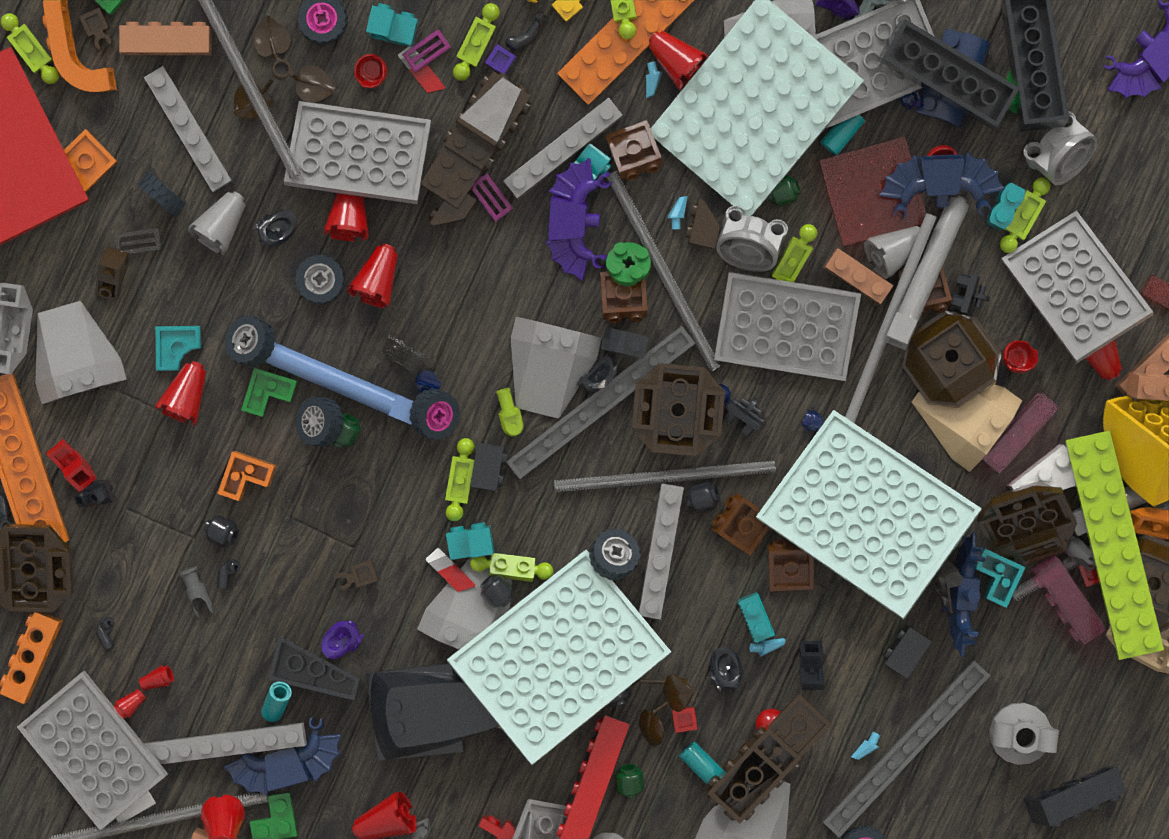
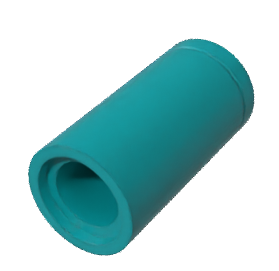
M856 115L833 125L820 143L829 152L837 156L865 123V120L860 115Z
M275 682L271 685L261 709V714L265 720L277 722L282 718L292 694L288 684Z
M695 741L689 744L679 755L706 784L714 775L719 776L724 771Z

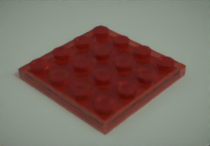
M905 137L819 161L843 247L865 241L870 237L922 224L926 215V209L921 193L914 195L910 203H907V217L902 220L904 212L902 210L898 211L896 216H894V206L901 203L900 199L879 196V193L885 187V177L895 171L898 163H905L911 159Z

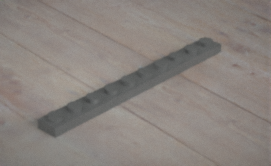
M681 326L647 352L644 359H638L616 376L607 386L594 393L507 461L508 465L518 478L521 479L635 391L636 383L659 363H671L693 346L695 342Z
M972 660L823 820V823L840 838L990 675L978 663Z

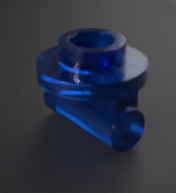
M919 89L900 97L901 105L906 106L907 110H911L913 107L921 108L924 105Z
M422 371L416 376L415 384L421 392L431 388L439 389L441 386V382L437 381L436 375L431 371Z

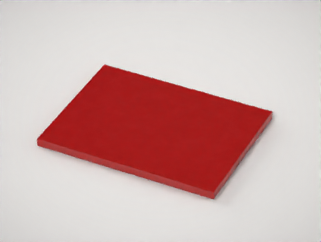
M12 47L0 52V245L89 202Z

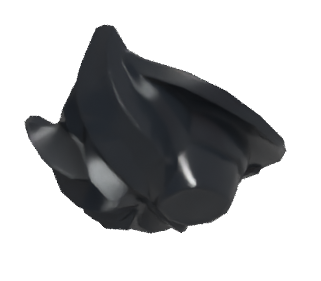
M288 209L277 211L272 215L266 214L262 219L258 220L253 231H258L259 241L263 246H278L286 242L294 234L298 227L297 217Z
M608 354L604 355L588 374H584L580 378L577 386H583L586 388V391L593 393L607 386L616 374L614 358Z
M726 646L715 649L710 658L711 670L709 672L713 684L716 685L717 690L720 692L722 687L732 690L739 688L743 670L737 654Z

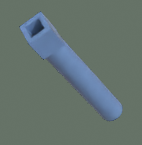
M274 343V350H272L271 356L267 358L266 363L386 413L396 419L412 424L409 419V412L413 400Z

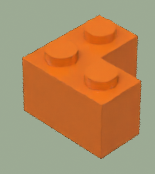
M232 451L218 494L240 501L243 499L248 481L269 487L277 465Z

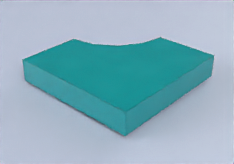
M201 326L155 327L156 371H179L181 361L185 355L192 350L201 348Z

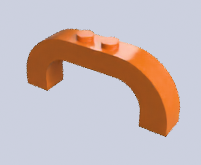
M43 0L45 14L43 15V24L48 31L47 46L51 51L54 64L61 76L74 87L84 91L109 92L117 90L114 68L91 70L79 61L75 50L68 0Z

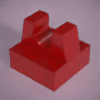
M687 707L680 712L672 710L675 733L698 730L694 707Z

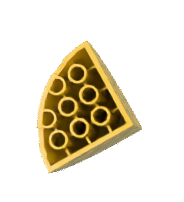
M1123 396L1106 401L1103 427L1104 432L1110 431L1121 477L1131 489L1153 507L1168 501L1169 400H1133L1131 396Z

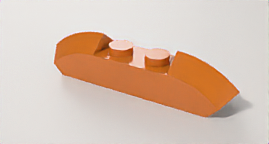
M1153 507L1130 510L1135 533L1169 540V510Z

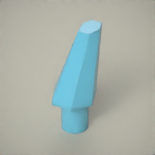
M656 62L647 63L649 74L646 75V98L655 95L662 72L657 70Z
M688 196L679 197L668 215V219H672V230L681 229L680 218H684Z
M785 639L762 640L760 644L751 643L749 649L750 652H757L760 656H763L781 648L785 644Z
M872 732L869 740H864L851 757L860 760L878 749L879 746L876 744L881 735Z

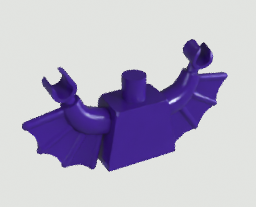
M1161 0L1157 1V6L1165 10L1164 15L1167 24L1164 31L1159 32L1153 38L1143 30L1135 39L1144 48L1137 56L1138 60L1127 64L1124 62L1117 63L1113 56L1105 57L1107 60L1114 62L1112 66L1103 65L1105 70H1118V74L1108 88L1109 92H1119L1125 98H1128L1131 95L1146 97L1153 90H1161L1160 84L1169 77V0H1167L1168 3H1163Z
M590 158L579 164L570 163L567 171L556 175V183L549 190V193L553 195L550 202L549 237L546 244L552 251L551 259L562 266L565 274H574L580 281L584 279L589 259L595 268L604 267L599 264V258L605 261L607 259V256L604 254L597 256L592 254L593 251L584 245L583 240L586 234V226L599 227L600 214L587 213L588 203L585 201L588 193L596 190L598 186L607 188L613 183V181L606 183L603 179L610 175L609 172L603 173L598 180L593 179Z

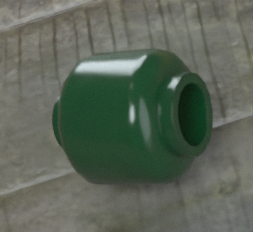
M786 174L768 196L769 201H774L779 207L796 202L798 195L801 194L797 179Z
M343 414L342 431L333 445L343 448L344 446H352L355 443L361 427L358 424V419L352 415Z
M635 764L620 766L615 772L616 791L628 799L637 797L644 790L643 771Z

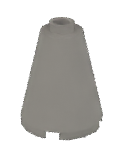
M235 191L233 193L227 192L190 224L187 230L192 236L196 233L199 237L198 241L216 253L221 251V254L224 255L246 206L243 202L244 197Z
M918 226L870 237L864 242L865 254L869 263L873 261L876 265V268L873 270L877 275L887 279L907 263L920 230Z

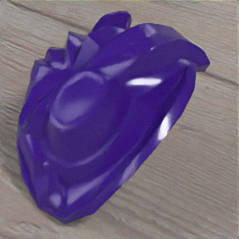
M817 0L815 4L817 7L832 11L834 15L850 20L853 18L851 16L859 15L860 12L855 0Z
M352 620L335 623L323 638L321 643L322 652L327 658H340L350 651H355L361 644L364 634L359 635L357 624Z

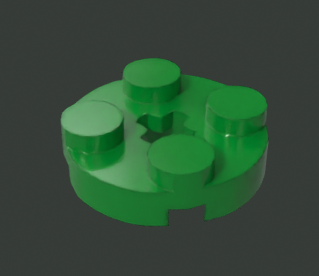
M631 242L615 244L606 259V269L612 280L623 286H633L642 279L645 280L651 269L648 250ZM630 260L632 261V263H634V265H630L629 268H625V264L623 262Z

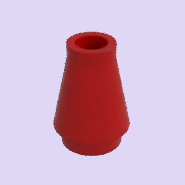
M161 665L140 678L139 684L144 691L170 686V683L174 682V675L169 666Z
M137 689L115 701L114 708L125 720L127 717L130 718L147 698Z

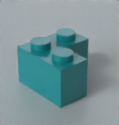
M378 3V6L372 5L366 33L369 38L412 48L419 21L414 18V14L402 12L399 15L391 9V6Z
M485 522L472 524L471 529L465 530L463 526L450 528L451 532L446 533L450 560L491 555L495 552L491 525L486 526Z
M985 549L981 553V556L985 557V562H978L975 568L991 576L983 597L1007 608L1025 567Z

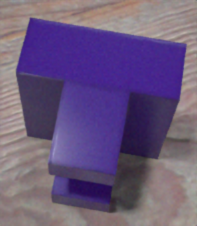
M497 44L485 64L497 72L505 74L516 56Z

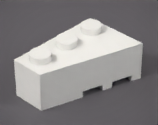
M1061 444L1057 445L1007 484L1009 489L1013 490L1037 481L1052 487H1062L1063 490L1076 486L1067 448Z

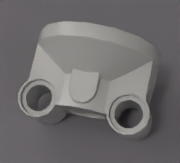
M1068 112L1069 120L1067 122L1071 123V126L1053 128L1043 137L1040 143L1031 142L1024 148L1027 165L1032 169H1037L1054 185H1062L1075 177L1087 165L1097 147V138L1077 122L1075 115L1071 112ZM1035 153L1040 154L1036 158H1031V155Z
M738 206L729 207L722 222L723 229L717 242V252L723 260L739 269L752 272L770 270L777 263L780 247L788 232L787 224L777 219L767 223L758 217L745 216L744 210Z
M1011 703L1000 709L994 716L989 729L990 742L995 752L1005 761L1017 765L1030 764L1040 759L1045 752H1057L1059 730L1051 727L1046 715L1037 707L1027 703ZM1023 728L1031 729L1034 736L1031 743L1026 746H1020L1016 741L1018 731Z

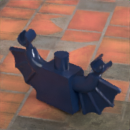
M969 153L966 154L965 160L961 154L919 156V162L917 156H913L908 162L898 163L895 171L885 177V187L879 193V196L900 199L901 203L894 206V216H896L898 211L902 210L904 211L902 220L907 217V203H910L914 195L925 191L928 196H935L936 207L949 206V195L959 194L960 190L968 191L974 200H977L976 209L983 216L981 212L982 207L987 206L990 212L992 210L989 202L983 199V196L1003 191L1005 187L999 183V172L992 170L987 165L986 159L974 158Z
M972 532L970 537H964L962 546L957 549V558L955 563H953L957 570L945 569L941 611L955 612L948 616L950 620V635L954 641V649L959 650L961 657L965 655L966 645L976 644L973 637H978V632L973 631L971 627L970 612L977 610L978 600L980 599V580L974 576V572L978 562H985V557L981 556L985 549L976 547L975 532Z
M311 717L309 725L313 730L307 745L301 748L277 749L274 753L265 755V758L256 757L252 753L242 754L241 758L225 765L223 768L232 775L233 783L243 785L248 793L257 791L268 795V791L310 780L317 782L323 773L331 771L332 761L336 756L340 755L338 752V742L341 735H318L319 731L324 728V722L320 718L319 725L314 727V718Z

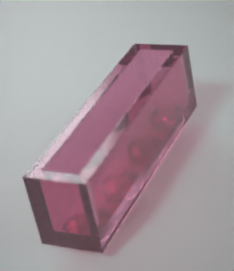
M1037 393L1004 430L981 461L992 471L1000 474L1059 407L1044 393Z
M1055 555L1031 569L1035 574V577H1033L1034 582L1040 589L1042 587L1047 592L1044 595L1051 606L1056 605L1059 610L1056 613L1063 624L1068 623L1071 628L1068 632L1075 641L1080 640L1085 645L1106 631V628L1074 580Z

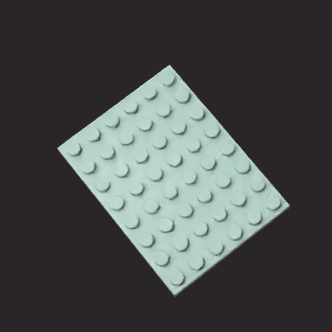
M755 0L652 126L651 132L659 143L733 206L742 208L745 216H752L865 80L771 0Z
M833 410L756 518L904 619L979 515L981 508Z
M585 550L448 658L447 662L528 762L533 765L671 654V651L612 580L601 577L599 573L594 571L593 566L590 564L589 552Z

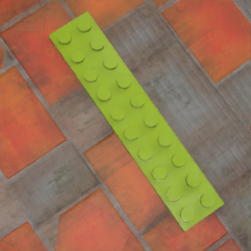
M1110 431L1066 440L1065 444L1118 660L1162 651L1164 647Z

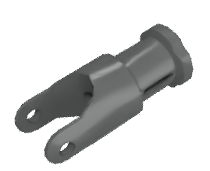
M1072 535L1068 541L1065 553L1087 570H1094L1096 566L1090 549L1083 541Z
M193 566L179 572L178 575L183 578L187 588L185 590L196 616L200 618L201 612L197 604V598H201L206 602L211 613H214V607L205 584L200 581L196 571L198 569L197 566Z

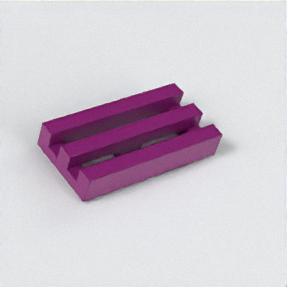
M438 29L407 50L402 56L406 59L414 73H417L450 50L451 46ZM439 37L440 40L412 59L409 57L434 38ZM441 44H444L443 48H441L433 55L425 59L423 62L415 66V62L426 56L428 53L436 49Z
M487 173L476 180L471 190L495 222L513 210V207ZM484 180H487V182L490 184V186L493 188V190L496 192V194L507 207L506 209H502V207L499 205V203L496 201V199L484 185ZM479 185L500 212L498 215L494 213L475 188Z

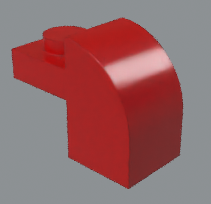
M64 439L46 453L62 470L65 479L79 492L96 479V475L89 463Z
M483 815L479 822V827L495 835V839H512L516 831L515 825L509 819L502 826L500 825L501 821L496 817Z

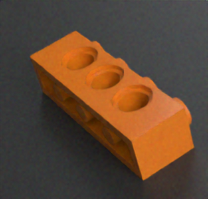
M34 612V614L31 613L25 624V626H28L25 635L21 634L17 642L19 647L17 654H13L9 660L8 666L11 668L8 675L4 674L0 681L1 695L22 704L29 702L63 620L45 612ZM35 630L42 632V641L34 639L33 634ZM27 650L34 654L32 662L27 661L25 658ZM17 671H22L25 674L24 682L17 680Z

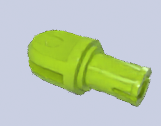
M510 388L498 390L496 393L502 409L498 415L502 429L509 436H517L524 428L520 409L514 406Z

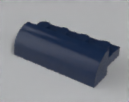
M947 28L942 39L944 43L984 66L991 46L988 41L967 32L961 33ZM925 89L916 110L917 114L937 119L942 123L961 128L966 115Z

